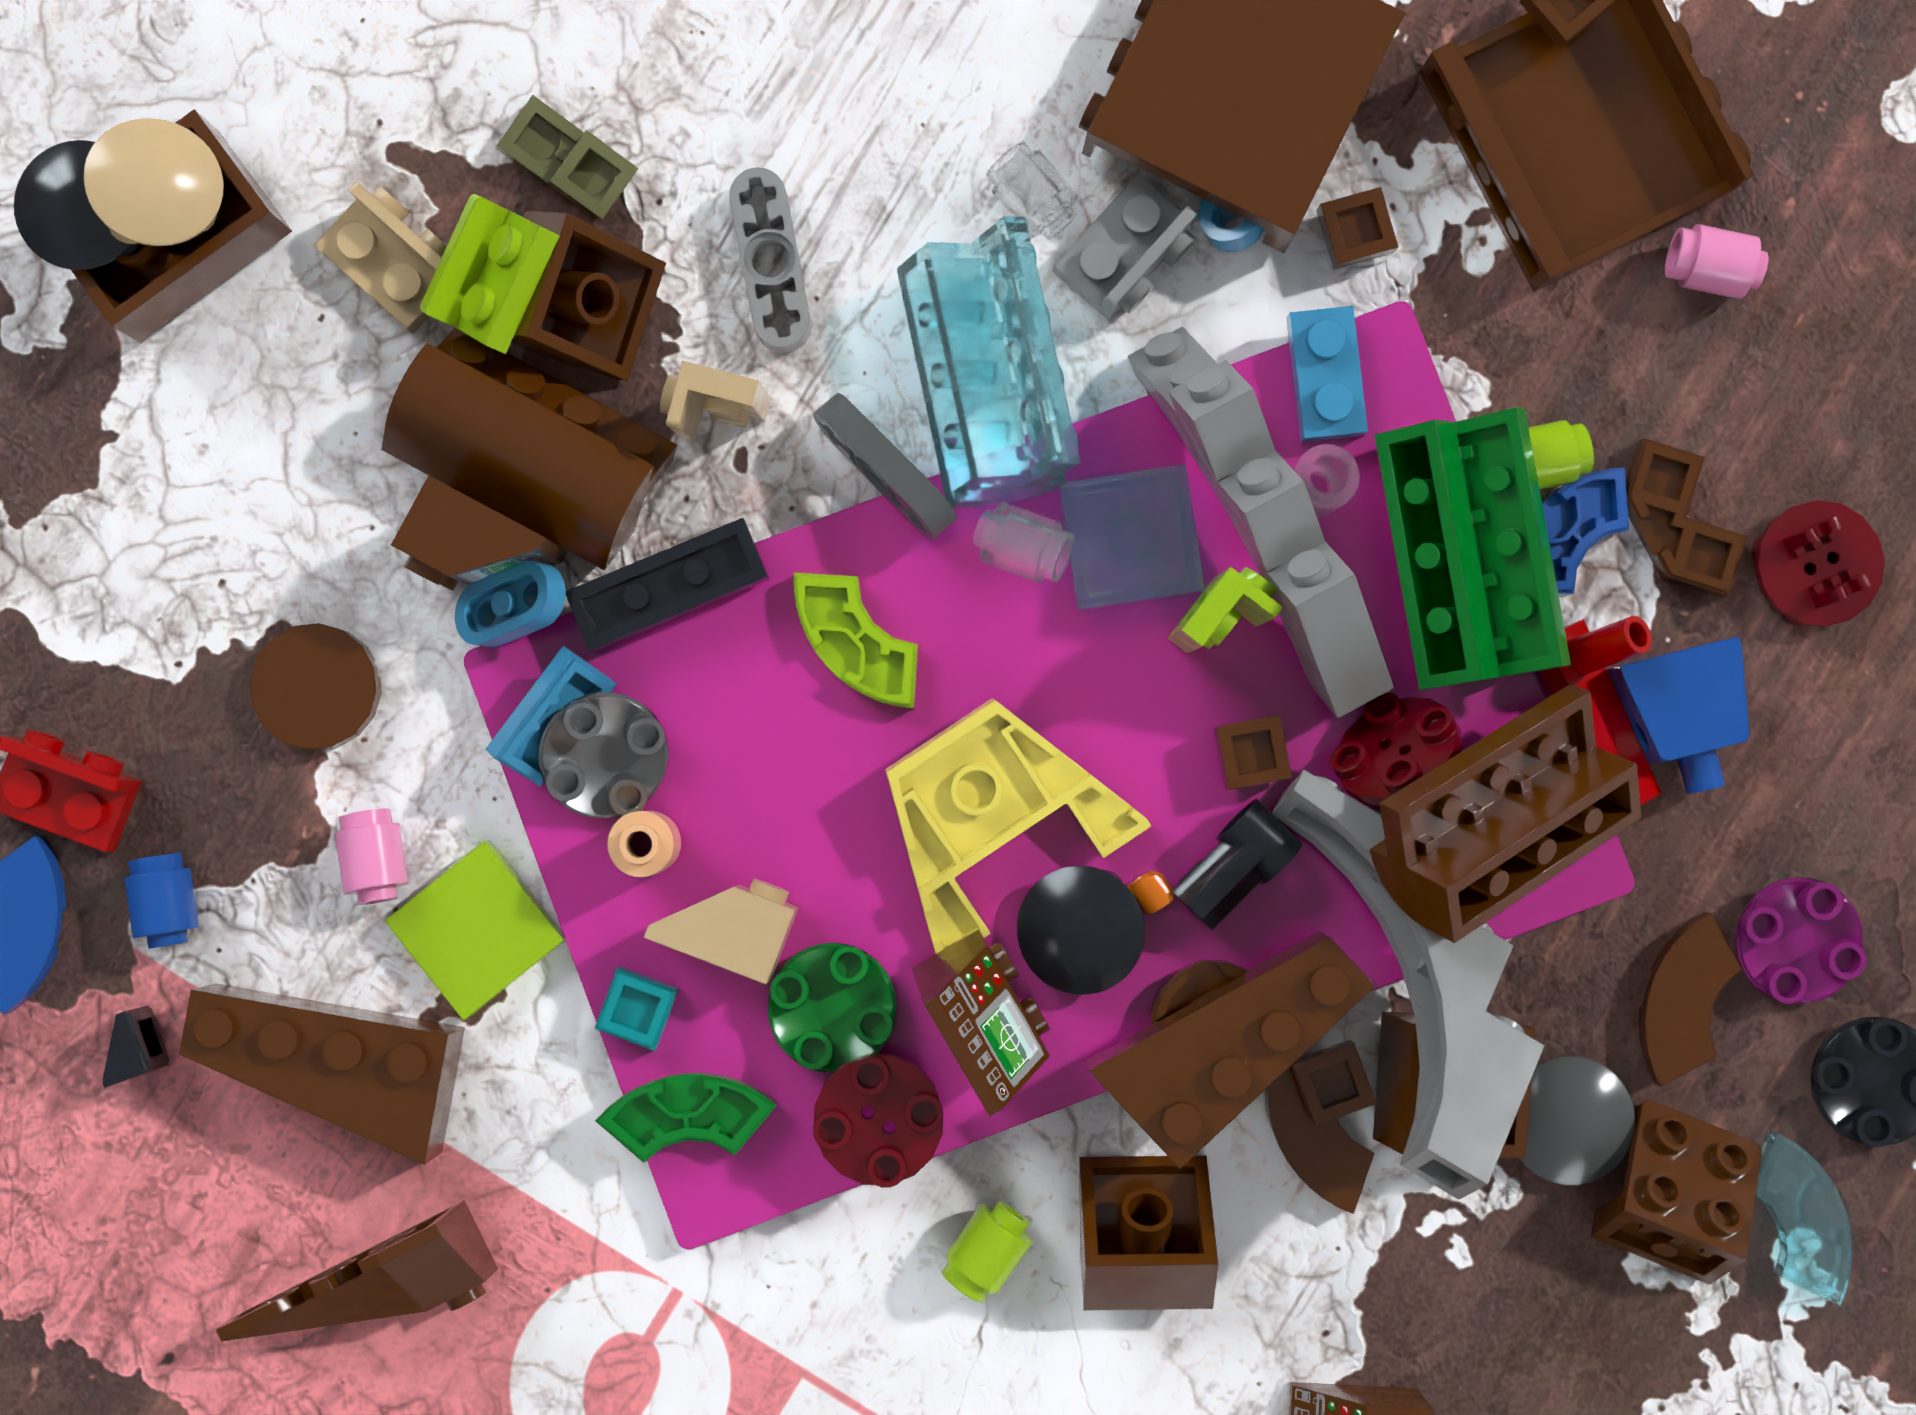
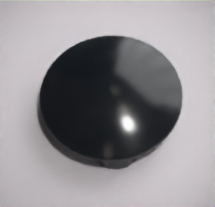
M67 141L44 150L26 167L15 191L14 216L23 240L40 258L64 269L91 270L113 262L120 256L134 253L140 246V243L127 244L116 239L111 234L109 228L96 215L88 201L84 186V167L89 151L95 143L93 141Z
M1077 865L1063 867L1045 875L1028 891L1018 913L1017 939L1025 962L1043 982L1065 993L1088 995L1099 993L1115 986L1132 971L1142 954L1145 925L1137 899L1116 873L1096 867Z
M1864 1017L1843 1024L1823 1041L1812 1064L1811 1089L1819 1112L1837 1132L1853 1141L1872 1147L1896 1144L1916 1135L1915 1029L1890 1018Z

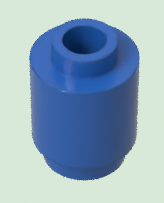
M182 853L128 861L130 877H125L124 883L133 938L146 936L148 949L187 943V929L199 928L200 925L191 867L184 868Z

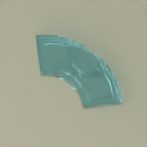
M1771 1130L1762 1148L1756 1197L1764 1202L1777 1224L1780 1251L1774 1273L1841 1306L1847 1290L1852 1266V1236L1845 1206L1838 1190L1821 1165L1794 1141Z

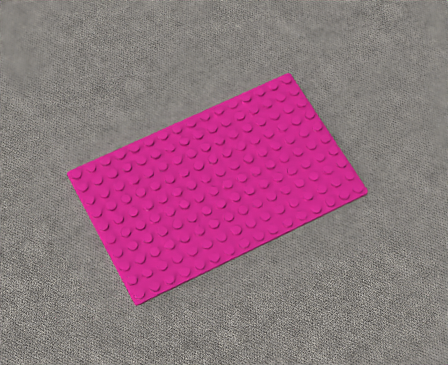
M1398 301L1355 317L1368 432L1364 436L1300 443L1289 342L1232 363L1231 366L1254 389L1276 452L1304 481L1325 542L1356 576L1394 686L1393 689L1386 693L1396 694L1399 699L1405 697L1430 698L1446 706L1461 729L1460 752H1462L1551 695L1540 671L1419 691L1374 434L1435 419L1456 422V419L1414 311L1407 302ZM1151 395L927 478L943 494L957 515V521L933 541L924 537L881 495L756 542V547L770 578L769 580L594 653L588 651L574 614L569 612L559 616L551 625L496 648L479 646L465 654L464 666L491 739L499 732L563 646L617 683L612 692L629 696L644 704L656 716L664 729L668 744L666 772L659 787L647 800L645 807L641 811H656L669 817L676 824L680 832L681 849L678 858L670 868L659 874L647 877H634L625 874L615 866L608 852L609 833L613 825L623 817L622 815L611 818H593L577 814L559 803L549 793L544 782L539 787L501 763L595 1021L597 1022L615 971L619 966L680 988L658 1049L655 1051L599 1031L622 1094L624 1095L646 1082L667 1075L704 1072L736 1078L762 1090L779 1102L736 1155L714 1143L687 1140L663 1147L647 1160L680 1247L687 1250L697 1248L863 1185L841 1175L823 1157L813 1135L814 1106L824 1082L833 1073L806 1069L791 1059L777 1043L769 1023L768 998L772 981L789 959L808 947L823 943H842L857 947L875 958L889 975L895 990L897 1013L893 1031L887 1043L878 1054H893L916 1064L934 1082L943 1105V1135L933 1158L1107 1092L1100 1082L1088 1071L1085 1060L1104 1049L1112 1048L1133 1036L1135 1032L1150 1025V1009L1159 988L1176 970L1199 960H1225L1249 970L1319 931L1329 936L1376 986L1373 990L1404 979L1401 966L1379 921L1349 879L1310 841L1287 825L1285 826L1303 843L1300 851L1270 881L1263 885L1259 882L1213 930L1209 929L1175 894L1171 903L1150 915H1146L1140 905L1145 925V939L1140 960L1121 982L1105 991L1088 995H1077L1059 991L1038 978L1022 956L1017 939V919L1021 904L1028 891L1036 882L1057 869L1082 865L1109 870L1116 873L1126 886L1145 872L1157 871L1164 875L1173 889L1193 866L1218 843L1216 840L1218 834L1245 806L1257 798L1272 813L1281 794L1303 770L1314 776L1324 777L1335 782L1342 789L1343 793L1348 795L1330 765V756L1334 749L1339 746L1347 730L1364 715L1367 703L1338 719L1310 686L1279 614L1275 619L1257 627L1241 616L1225 639L1218 646L1214 644L1209 650L1203 646L1187 654L1167 639L1217 575L1229 567H1232L1238 573H1241L1244 567L1256 573L1258 571L1202 470ZM794 572L858 576L862 604L873 623L893 638L918 644L914 709L896 707L866 697L840 680L824 664L807 639L799 619L794 595ZM991 698H994L1147 818L1151 827L1103 858L1067 804H1064L955 877L956 882L991 933L984 938L988 946L991 947L1001 941L1017 969L1019 976L1009 982L1019 1000L1023 1001L1032 996L1051 1029L1041 1035L1050 1055L1049 1058L1002 1110L989 1117L923 1004L912 971V967L935 955L885 769ZM1280 715L1292 778L1226 790L1214 727ZM1363 804L1370 809L1380 810V806ZM638 831L633 836L632 846L635 854L639 857H644L652 848L651 838L645 832ZM1615 835L1487 921L1486 924L1492 928L1495 935L1503 940H1507L1630 893L1634 888L1635 880L1618 836ZM753 878L789 891L786 903L799 907L774 975L767 984L644 938L648 925L737 885L750 888ZM866 1106L862 1109V1114L865 1117H871L874 1115V1110L872 1107ZM888 1121L883 1125V1128L886 1132H893L896 1126L893 1122Z

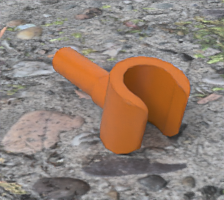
M1157 871L1145 872L1127 885L1146 915L1155 913L1174 899L1171 886L1164 875Z

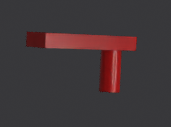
M1638 616L1627 617L1589 632L1584 619L1564 626L1571 665L1541 670L1540 673L1550 695L1555 694L1569 684L1591 692L1596 747L1637 763L1640 805H1643L1662 793L1605 667L1648 652L1652 644L1651 632L1644 620Z

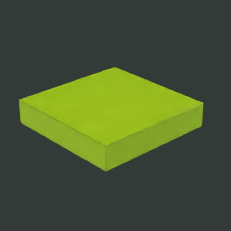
M490 840L483 841L385 920L386 924L463 1021L469 1019L566 941L561 929Z

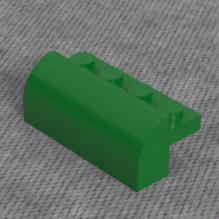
M1514 407L1456 422L1435 419L1374 434L1419 691L1571 665L1525 408Z

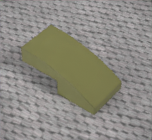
M534 95L530 97L496 145V149L601 221L639 169L588 130H585V132L581 131Z

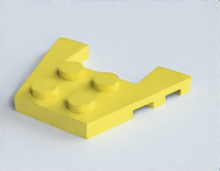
M991 698L885 769L935 954L978 929L984 938L991 934L956 882L955 877L1064 804H1067L1103 858L1151 827L1147 818L994 698Z

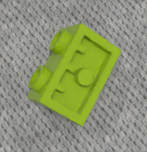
M472 194L465 205L422 300L420 310L432 318L459 329L480 343L506 354L560 235L477 194Z
M1229 567L1213 578L1167 639L1187 654L1203 646L1209 650L1214 644L1218 646L1225 639L1241 616L1257 627L1275 619L1283 607L1272 599L1276 589L1261 575L1247 567H1244L1241 573Z

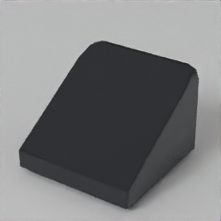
M148 1005L116 1014L103 1075L104 1088L169 1065L168 1062L170 1060L152 1008H149Z

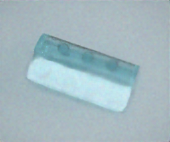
M1003 216L972 243L927 242L896 268L945 498L952 508L996 506L1048 493L1065 485L1064 473L1081 463L1078 453L1077 433L1071 422L1064 391V375L1058 364L1050 328V313L1044 302L1036 266V251L1031 243L1026 217Z

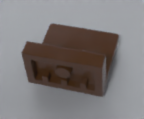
M1644 1100L1637 1107L1635 1130L1632 1135L1623 1192L1595 1213L1591 1237L1706 1284H1712L1747 1260L1762 1154L1761 1146L1756 1142L1652 1100Z

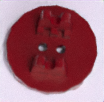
M1816 500L1790 507L1768 524L1764 533L1755 540L1752 546V557L1755 562L1754 570L1760 592L1786 622L1795 626L1827 627L1849 621L1870 606L1882 585L1885 558L1879 536L1862 515L1841 503ZM1828 553L1834 556L1833 564L1827 561ZM1806 564L1810 565L1812 568V572L1810 575L1806 574L1804 571V567Z
M1385 693L1367 703L1364 715L1347 730L1339 746L1332 752L1330 765L1348 795L1363 804L1380 806V802L1460 753L1461 729L1450 710L1430 698L1405 697L1399 699L1396 694Z
M865 1054L843 1063L824 1082L814 1106L813 1135L823 1157L841 1175L863 1185L891 1188L898 1185L902 1180L917 1174L933 1158L943 1135V1105L934 1082L916 1064L893 1054ZM866 1106L872 1107L874 1115L865 1117L862 1114V1109ZM891 1121L895 1124L896 1128L893 1132H886L883 1125Z

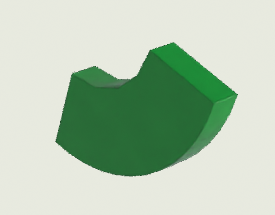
M704 1072L679 1073L657 1078L637 1086L611 1104L595 1122L643 1163L663 1147L687 1140L714 1143L736 1155L779 1102L762 1090L736 1078Z

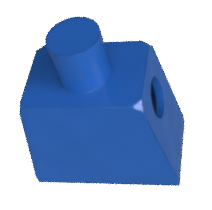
M1739 636L1606 669L1648 763H1661L1677 759L1686 794L1725 786L1716 749L1746 742L1750 735L1743 654Z

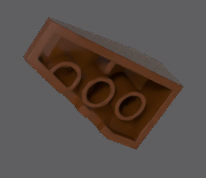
M464 1200L237 1314L217 1328L216 1332L222 1342L427 1312L445 1302L450 1311H454L484 1295L486 1290L482 1283L486 1282L498 1267Z

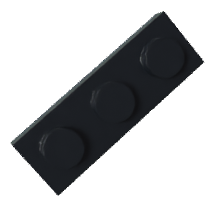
M740 518L566 591V597L588 651L594 653L767 581L770 578L746 520Z

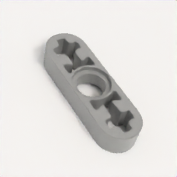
M760 167L750 168L740 173L734 179L730 188L729 198L753 325L759 340L765 347L777 353H790L806 343L811 333L812 322L788 196L782 180L773 171ZM763 186L767 195H776V199L767 201L766 208L771 228H775L783 223V231L776 229L759 231L754 208L750 204L742 205V201L752 197V187ZM747 230L758 231L749 237L746 236ZM765 245H778L789 255L787 268L778 276L765 277L757 273L753 268L755 253ZM793 284L796 286L795 292L782 291ZM758 291L783 292L789 316H800V322L790 325L791 335L779 337L775 328H765V322L775 319L773 300L770 293L758 299Z

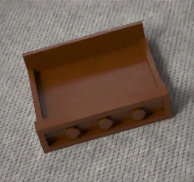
M1141 0L1134 19L1142 22V25L1134 41L1132 42L1124 37L1121 39L1106 72L1115 78L1106 96L1096 92L1093 94L1079 123V128L1087 131L1082 154L1091 157L1095 147L1098 146L1268 230L1262 243L1285 253L1406 12L1381 0Z
M1615 0L1606 12L1562 49H1559L1533 17L1526 13L1460 47L1457 46L1454 40L1432 51L1419 71L1533 292L1732 193L1754 176L1750 167V152L1745 141L1739 134L1732 133L1721 112L1722 104L1718 89L1708 77L1702 76L1691 55L1692 43L1687 30L1680 22L1673 21L1663 0Z

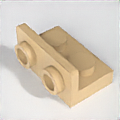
M356 181L348 189L356 200L314 246L413 334L429 317L420 310V305L447 245L428 228L420 236H417L402 222L408 216V210L384 188L380 186L372 195Z
M682 361L678 376L669 374L666 379L660 401V412L668 414L666 426L681 438L695 442L703 411L710 413V418L739 427H747L749 418L761 421L766 420L771 396L759 380Z

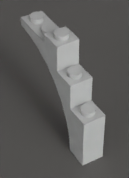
M1183 326L1173 332L1155 336L1145 347L1128 355L1127 357L1135 376L1161 408L1205 475L1241 538L1259 575L1276 589L1272 599L1283 607L1279 612L1280 618L1292 641L1310 686L1337 719L1393 689L1394 686L1356 576L1325 542L1306 485L1300 476L1276 452L1254 389L1227 360L1218 364Z
M1303 770L1281 794L1272 814L1319 849L1349 879L1377 918L1401 966L1415 1015L1420 1070L1415 1118L1400 1165L1460 1200L1488 1185L1545 1046L1526 1035L1523 1028L1515 1021L1503 1016L1492 1015L1486 1011L1514 945L1495 935L1492 928L1486 923L1456 943H1453L1412 920L1394 902L1383 886L1371 858L1370 848L1385 840L1381 811L1370 809L1346 795L1335 782L1324 777L1314 776Z

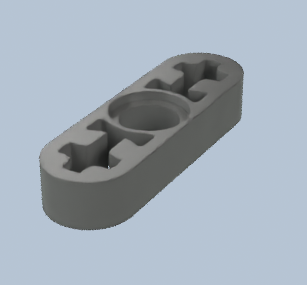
M836 393L813 412L814 420L829 441L924 537L933 541L957 521L954 509L943 494L844 395Z

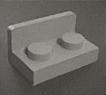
M1137 173L1054 265L1053 272L1108 321L1120 308H1123L1130 314L1154 287V284L1147 278L1162 261L1170 267L1174 266L1194 243L1196 237L1189 231L1192 229L1198 214L1189 206L1183 211L1178 209Z

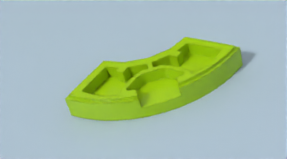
M794 572V595L799 619L807 639L824 664L840 680L866 697L888 705L914 709L918 644L893 638L873 623L862 604L858 576Z

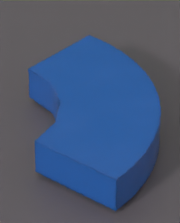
M1625 467L1605 469L1579 477L1577 482L1565 484L1542 500L1559 597L1574 594L1577 568L1591 546L1603 537L1620 534L1629 530Z
M34 836L0 861V1011L3 1015L13 1013L31 997L48 975L59 952L57 944L61 932L63 910H66V893L59 863L44 836Z

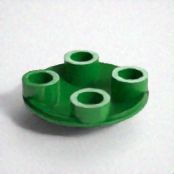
M823 943L808 947L789 959L771 983L768 998V1018L772 1033L782 1050L806 1069L834 1073L845 1062L865 1054H878L887 1043L896 1020L897 1001L889 975L875 958L851 945Z

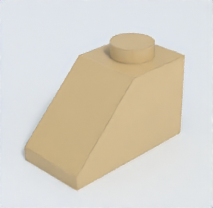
M753 878L750 888L737 885L648 925L644 938L767 984L774 975L799 907L786 903L789 891Z

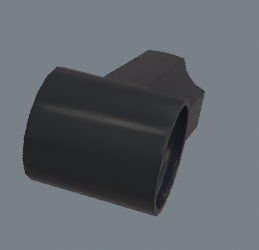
M1257 798L1245 806L1216 837L1218 843L1171 890L1211 930L1259 882L1263 885L1276 876L1303 846V843Z

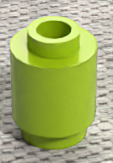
M1566 420L1529 427L1540 490L1577 482L1580 475L1588 474L1592 471L1594 465L1593 446L1588 430L1583 424L1570 425Z
M998 1201L994 1208L986 1204H980L945 1254L948 1263L941 1271L942 1275L961 1293L974 1301L983 1303L990 1292L997 1294L1032 1245L1033 1240L1025 1232L1030 1225L1029 1221L1004 1202Z

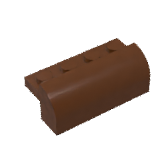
M454 328L437 347L426 343L408 367L394 394L387 414L381 450L544 536L556 545L605 571L634 533L643 500L673 462L678 445L507 352L504 354L490 348L459 329Z
M1569 684L1380 802L1385 840L1370 848V854L1375 870L1394 902L1419 925L1456 943L1641 819L1637 763L1596 747L1591 692Z

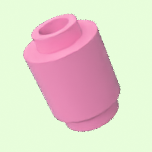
M1696 224L1692 229L1680 227L1675 232L1666 256L1665 276L1678 280V284L1682 288L1743 299L1750 288L1758 289L1762 284L1769 258L1766 251H1761V241L1758 236Z
M388 808L371 809L339 816L340 831L335 833L334 836L343 894H357L359 905L375 904L397 899L396 888L407 885L409 882L399 823H392L391 810Z

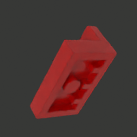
M26 729L24 737L0 736V750L8 753L0 773V813L103 852H115L142 780L121 773L125 763L115 758L86 751L82 759L63 752L62 749L65 741L44 732Z

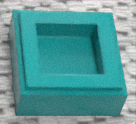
M619 966L615 971L594 1029L655 1051L658 1049L680 988Z

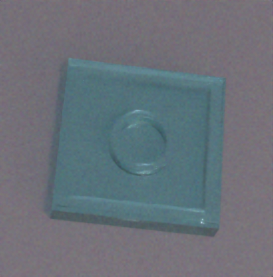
M1186 464L1061 482L1058 484L1077 611L1205 591Z

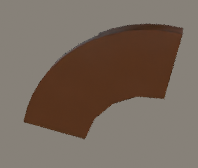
M1703 912L1678 930L1665 944L1651 967L1653 971L1646 988L1643 1008L1640 1007L1639 1038L1647 1070L1654 1084L1660 1087L1717 1057L1710 1035L1712 1006L1723 985L1738 974L1742 968L1711 913Z
M1290 1066L1265 1089L1266 1112L1277 1144L1288 1164L1310 1189L1336 1207L1354 1214L1375 1153L1353 1140L1339 1123L1338 1119L1317 1126L1311 1122L1292 1067Z

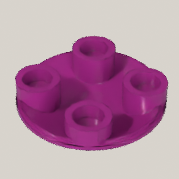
M1795 877L1768 885L1749 901L1737 925L1736 953L1744 974L1760 992L1781 1003L1800 1005L1824 1000L1838 992L1849 980L1861 975L1866 966L1867 957L1863 949V929L1856 909L1837 887L1817 879Z

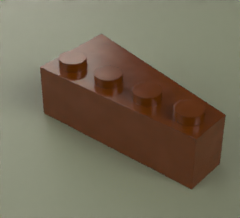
M1318 931L1249 969L1237 979L1216 990L1213 989L1193 1000L1188 1006L1159 1022L1151 1023L1135 1032L1130 1038L1108 1050L1104 1049L1085 1061L1088 1071L1176 1166L1181 1169L1376 986L1329 936Z
M216 983L191 989L179 1055L425 1165L443 1151L465 1027Z

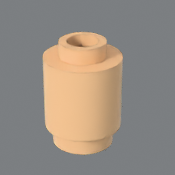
M636 811L624 815L613 825L608 837V852L611 860L619 870L634 877H647L664 872L674 864L681 849V836L676 824L666 815L656 811ZM638 831L648 834L652 841V848L644 857L637 856L632 846L633 836Z

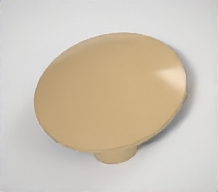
M155 118L126 121L112 127L99 137L86 159L84 186L88 201L96 215L119 241L127 244L140 243L151 246L174 245L190 240L214 225L223 198L222 172L211 149L201 138L187 128L170 121Z

